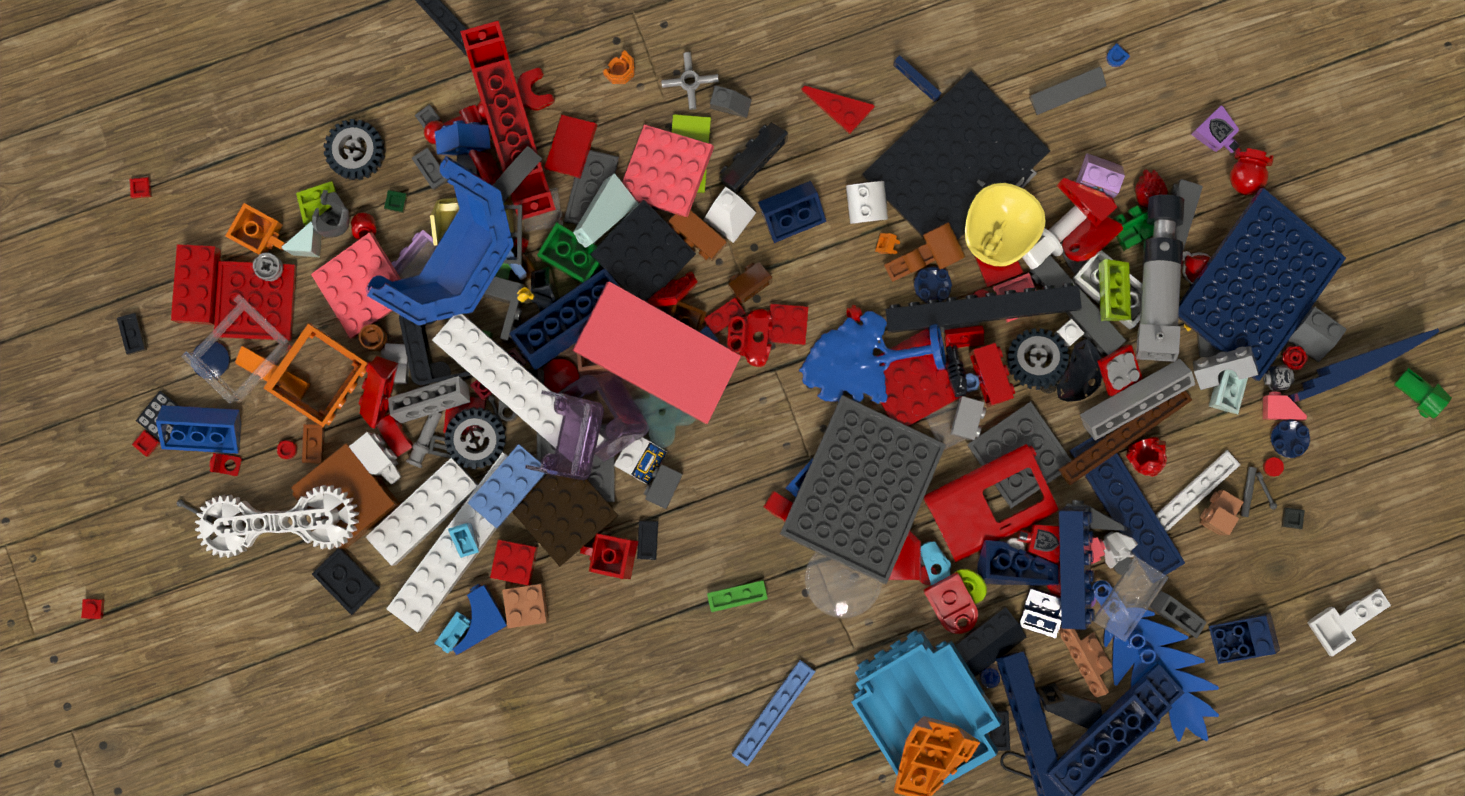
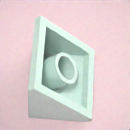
M310 222L284 244L282 248L293 256L320 257L322 235L316 232L312 222Z
M1233 370L1221 371L1219 373L1220 385L1214 386L1209 407L1238 414L1248 378L1239 380L1236 372Z

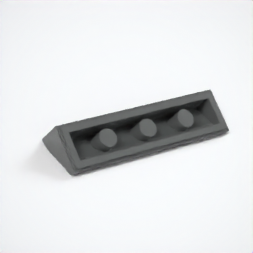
M1100 66L1031 95L1029 99L1036 115L1106 87L1102 68Z

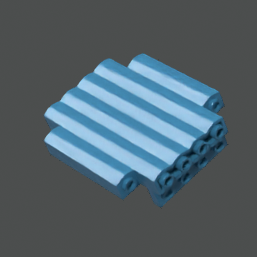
M915 630L907 635V640L903 642L898 640L890 645L892 649L886 652L883 649L874 655L875 659L871 661L866 659L858 664L859 668L855 671V674L859 678L856 682L859 691L854 694L855 698L851 703L896 775H898L906 739L914 725L923 716L956 724L978 739L980 744L972 757L967 762L963 761L956 768L957 772L954 775L950 773L943 780L944 784L942 786L997 755L998 750L987 733L999 727L1002 720L953 642L947 643L945 640L936 645L937 649L935 650L923 630L920 632Z

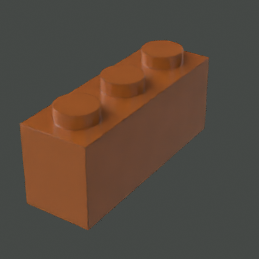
M691 210L688 218L675 214L669 220L671 228L678 235L681 234L685 238L684 241L689 247L693 248L695 246L699 250L698 254L704 260L709 259L713 261L727 245V241Z

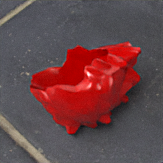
M1145 169L1143 176L1139 177V181L1135 185L1137 201L1144 208H1148L1149 197L1168 194L1165 182L1155 170L1151 173Z

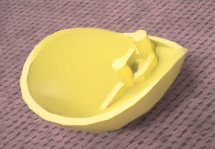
M997 183L987 186L976 195L969 208L965 226L967 246L972 254L987 264L993 266L1010 265L1026 255L1040 239L1045 227V212L1040 202L1021 187L1008 183Z

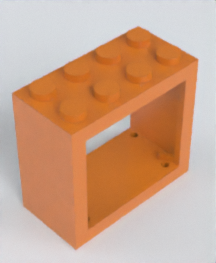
M308 323L266 383L264 389L324 427L325 424L330 425L336 414H334L336 408L341 409L346 402L345 395L347 392H353L358 384L355 382L358 376H364L368 361L311 323ZM314 336L354 361L352 363V366H354L352 372L325 411L320 410L319 412L280 387L281 383L278 382L309 337L313 339Z

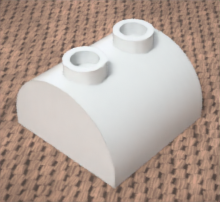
M884 181L846 186L850 224L888 219Z

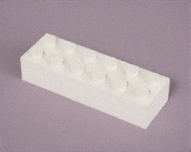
M450 458L369 533L366 538L391 566L397 565L464 503L479 484L461 465L456 463L455 459Z

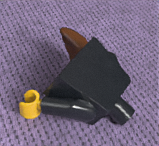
M522 254L521 266L526 272V277L519 280L512 268L509 276L517 281L531 279V291L527 287H523L517 292L519 295L517 299L521 302H525L528 298L531 299V302L537 303L541 312L559 300V293L550 267L535 270L530 259Z

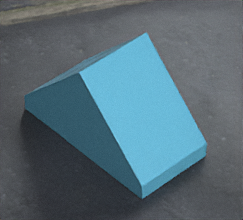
M465 523L448 529L460 558L479 552L471 523Z

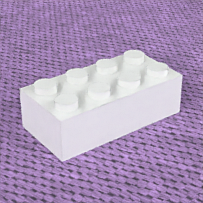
M1102 250L1094 257L1088 259L1072 278L1073 282L1079 285V288L1099 305V263L1105 259L1113 260ZM1131 274V320L1120 321L1128 329L1135 327L1140 321L1142 283Z

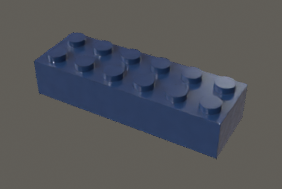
M606 269L601 270L509 333L515 345L534 370H537L577 342L607 282L620 287Z
M1066 506L1059 511L1062 629H1086L1092 623V620L1095 619V609L1091 607V601H1094V589H1091V582L1094 581V570H1091L1094 553L1093 550H1090V543H1093V531H1090L1093 513L1089 512V507Z

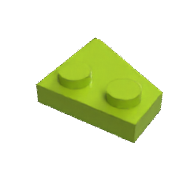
M332 181L296 193L305 226L312 222V215L316 208H319L320 216L331 207L330 205H322L321 195L323 190H327L328 193H336L335 185Z

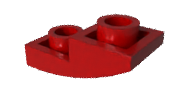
M390 413L384 416L377 427L391 450L398 457L411 449L413 443L403 432L402 424L395 420Z
M773 491L763 508L785 522L793 503Z

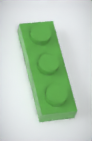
M763 580L707 593L711 612L768 599Z

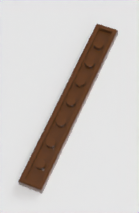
M1186 390L1120 426L1058 470L1069 486L1191 402L1192 398Z

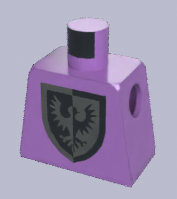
M1222 105L1191 134L1215 152L1224 146L1232 154L1240 146L1232 138L1239 129Z

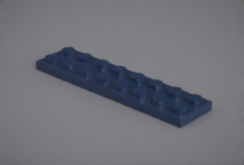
M1106 435L1097 440L1091 437L1069 450L1073 458H1076L1106 437ZM1117 453L1084 475L1108 515L1127 526V531L1118 530L1119 533L1132 537L1138 545L1131 552L1150 583H1154L1185 564Z

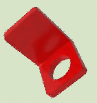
M213 453L209 464L210 472L238 476L242 458ZM228 460H233L236 463L233 471H228L225 467Z

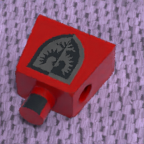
M1032 525L1030 532L1019 531L1017 541L1027 543V552L1050 562L1058 563L1060 557L1059 526Z

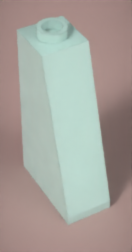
M616 174L603 181L573 232L577 241L585 248L594 243L638 204Z

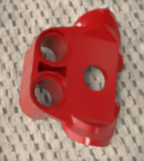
M754 309L750 312L749 316H734L729 321L727 340L729 350L746 357L747 362L754 367H763L771 351L772 345L768 344L769 330H773L770 311L767 309ZM742 321V329L736 330L737 322ZM762 332L764 334L763 341L756 342L754 340L755 333ZM741 340V347L735 350V342Z

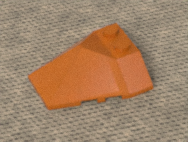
M923 716L914 725L906 739L894 792L905 796H932L944 784L943 780L950 773L954 775L957 772L956 768L963 761L967 762L972 757L980 741L956 724Z

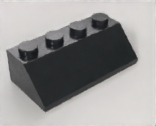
M772 122L768 126L766 124L762 126L758 131L759 135L757 138H751L745 145L746 149L742 153L739 151L732 160L734 162L729 167L726 165L719 172V181L737 195L788 141L787 131Z
M1002 606L956 641L954 645L974 677H976L996 661L995 658L1003 656L1027 637L1009 610Z

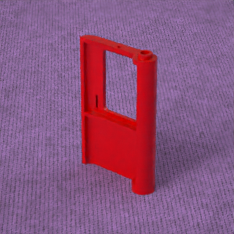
M1024 444L924 495V502L932 514L955 563L982 550L985 540L1000 541L1059 511L1034 458L1037 455L1032 445L1028 447L1027 444ZM1026 468H1030L1043 494V500L997 522L984 498L983 490Z

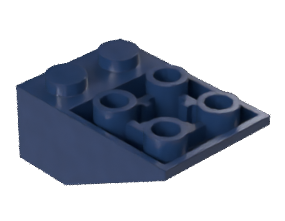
M1271 612L1209 626L1218 664L1273 655L1280 651Z

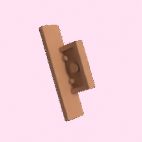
M1060 627L1058 632L1094 697L1108 694L1109 691L1100 675L1110 669L1112 665L1094 632L1080 640L1075 629H1062Z

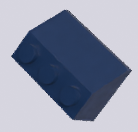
M811 181L758 202L763 219L774 243L827 222L818 193Z

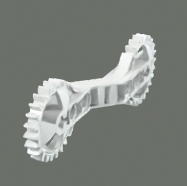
M323 485L320 488H313V491L306 492L307 496H302L295 507L289 511L262 512L254 509L246 500L240 502V497L233 499V495L227 497L221 495L213 497L212 500L206 501L205 506L200 507L203 512L197 513V516L201 519L195 521L200 527L196 528L195 531L201 532L197 538H203L201 545H208L206 551L213 549L212 555L219 554L220 557L227 556V558L247 551L246 547H251L259 535L267 532H292L299 535L306 543L314 541L313 547L320 545L321 549L326 547L333 549L334 546L337 548L341 546V543H347V538L353 537L351 532L357 530L353 524L359 523L357 519H354V516L359 515V513L353 511L357 505L350 504L353 497L347 499L348 492L341 494V488L339 487L334 490V485L328 486V488L326 485ZM341 503H344L345 507L342 510L338 511L337 508H335ZM208 515L218 518L214 524L206 520ZM307 515L310 516L311 523H308L306 519ZM321 516H328L329 519H321ZM289 517H290V518L292 519V521H293V524H292V525H290L289 522H288V518H289ZM260 519H263L264 526L261 525ZM339 520H342L346 522L348 526L347 529L337 526L336 524L339 522ZM242 521H245L246 528L243 527ZM232 524L231 528L225 527V525ZM215 532L218 536L211 540L209 536Z

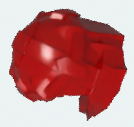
M1157 437L1142 439L1129 446L1126 457L1138 473L1151 477L1157 476L1166 466V441L1159 440Z

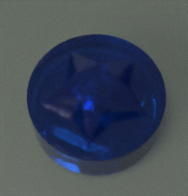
M986 668L981 672V683L988 688H994L1000 682V674L993 668Z

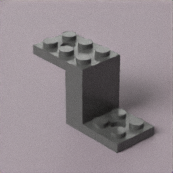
M494 277L482 297L510 304L500 337L502 342L510 343L512 338L509 333L516 329L514 327L515 322H519L522 313L519 307L521 303H524L517 299L519 296L517 292L524 285Z

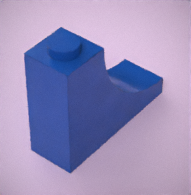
M479 583L470 589L471 593L467 595L471 604L472 620L464 639L453 648L456 655L507 626V620L487 585L481 586Z

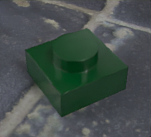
M388 190L384 209L404 213L408 195Z

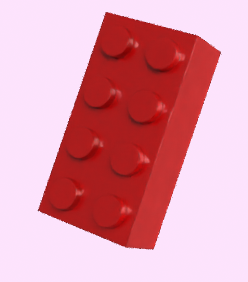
M177 244L171 321L176 323L214 325L218 262L221 261V249L215 246Z

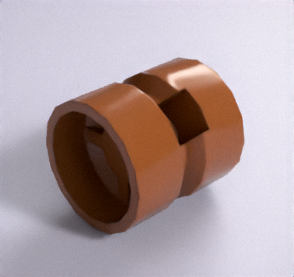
M374 324L364 326L359 333L360 343L365 348L374 352L381 351L382 348H385V344L389 342L387 332Z

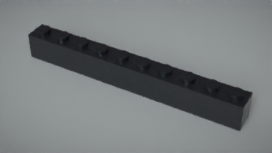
M1074 283L1062 284L1063 287L1061 288L1049 285L1044 286L1043 290L1026 288L1024 292L1016 293V290L1004 291V295H997L996 292L986 293L985 297L979 298L977 295H968L963 300H958V297L947 298L946 302H939V299L929 300L927 301L928 304L920 305V302L908 303L906 307H901V304L889 305V309H885L888 333L930 329L932 324L937 323L939 327L1080 311L1082 309L1079 285L1074 286Z

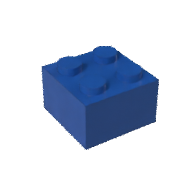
M454 121L453 125L442 126V129L435 131L436 150L439 155L457 156L469 154L471 150L484 151L491 148L488 125H480V122L465 124V121Z

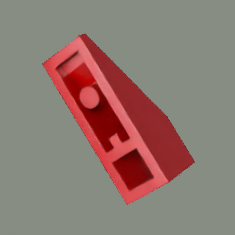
M1063 178L1057 184V187L1096 227L1117 208L1113 198L1101 191Z

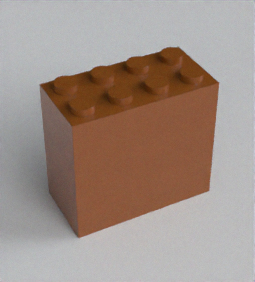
M351 444L342 446L291 487L294 491L292 494L297 501L302 496H307L306 492L313 491V488H320L323 485H326L327 488L334 485V490L340 487L341 494L348 492L347 499L353 497L350 504L357 505L353 511L359 513V515L354 516V519H357L359 523L353 524L357 530L351 532L353 537L347 538V543H341V546L338 547L339 549L351 546L401 505L378 475L369 473L349 448ZM341 503L335 508H337V510L340 511L345 507L344 503ZM321 516V519H329L328 516ZM339 520V522L336 524L337 526L347 529L348 524L342 520Z

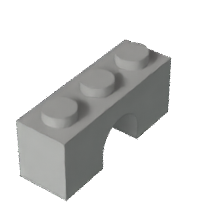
M1251 346L1239 347L1233 351L1220 352L1217 355L1207 358L1202 357L1193 361L1194 373L1200 390L1220 385L1219 373L1223 370H1233L1236 372L1239 380L1258 375L1257 363Z

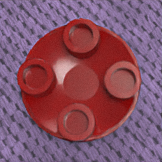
M556 359L544 367V385L557 397L569 396L577 388L579 373L570 361Z

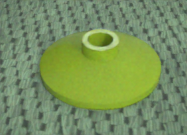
M960 569L956 571L974 604L981 602L987 594V586L983 578L972 570Z

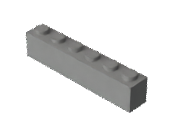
M1178 359L1176 362L1169 364L1080 414L1083 426L1093 439L1097 440L1194 386L1193 373L1181 359Z

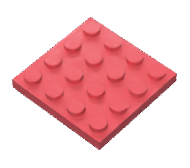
M644 125L622 183L637 202L644 199L652 207L688 218L714 146Z
M368 233L311 274L350 339L359 335L360 330L364 326L375 324L392 312L391 309L366 295V287L370 280L376 275L384 276L391 281L401 279L373 233Z

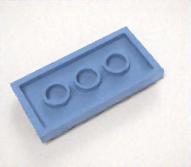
M518 444L469 500L468 504L498 529L545 475L548 469Z

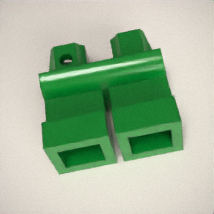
M1138 205L1128 210L1132 218L1131 221L1127 222L1123 214L1113 218V220L1122 224L1123 230L1116 236L1123 251L1154 235V226L1147 224V212L1143 213Z

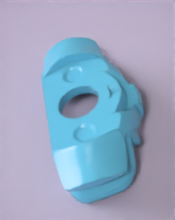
M929 541L922 544L921 557L931 585L950 576L951 563L936 542ZM939 564L941 572L936 575L932 574V565Z

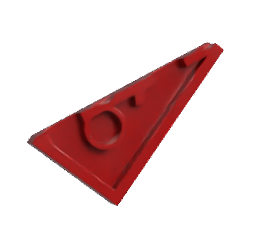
M805 85L801 89L806 96L849 134L875 108L873 104Z

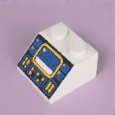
M633 432L614 466L648 485L653 478L652 475L656 467L660 466L667 451Z

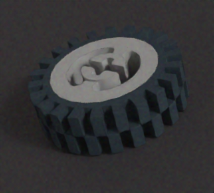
M350 119V122L344 120L342 121L343 124H336V128L334 130L331 128L329 131L331 133L330 136L326 135L327 143H324L323 146L325 148V151H323L324 156L327 158L325 160L330 165L329 167L345 179L363 180V177H371L370 174L372 172L375 174L377 167L381 168V161L385 159L383 153H386V148L384 147L385 143L381 138L382 136L369 123L359 119L358 121ZM365 140L367 145L365 156L360 151L355 150L352 152L349 150L357 147L359 150L365 151V148L361 145V141ZM344 145H346V146L349 148V149H345V148H344L345 153L348 155V159H347V160H345L344 157H343V147H344Z
M1033 328L1030 333L1026 330L1023 332V335H1017L1016 340L1012 341L1007 358V365L1010 368L1009 372L1011 375L1014 374L1013 379L1015 381L1020 380V385L1022 386L1027 384L1029 389H1032V386H1036V390H1040L1041 386L1047 389L1050 384L1051 386L1056 385V381L1059 382L1066 372L1069 359L1067 346L1064 347L1065 342L1063 339L1059 341L1057 334L1052 336V331L1048 330V333H1044L1042 328H1040L1039 332H1036V328ZM1031 351L1028 365L1024 359V355L1027 352ZM1048 353L1052 362L1049 366L1045 367Z
M471 407L470 409L462 410L460 413L458 412L449 422L445 432L447 452L450 453L452 459L456 460V463L462 464L466 468L472 467V469H476V467L484 468L486 465H491L493 461L499 458L505 445L506 436L503 423L491 411L483 410L480 407L479 409ZM471 425L483 427L484 430L474 428L473 433L475 436H480L478 439L480 446L483 444L484 438L488 437V445L479 451L468 449L466 446L477 448L478 444L476 440H471L473 436L471 430L468 432L466 439H462L461 435L465 428Z

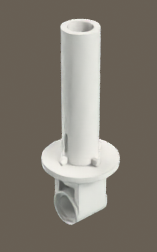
M1076 206L1070 209L1049 230L1044 228L1035 246L1022 257L1030 269H1035L1041 265L1050 254L1060 256L1063 253L1060 242L1087 218Z

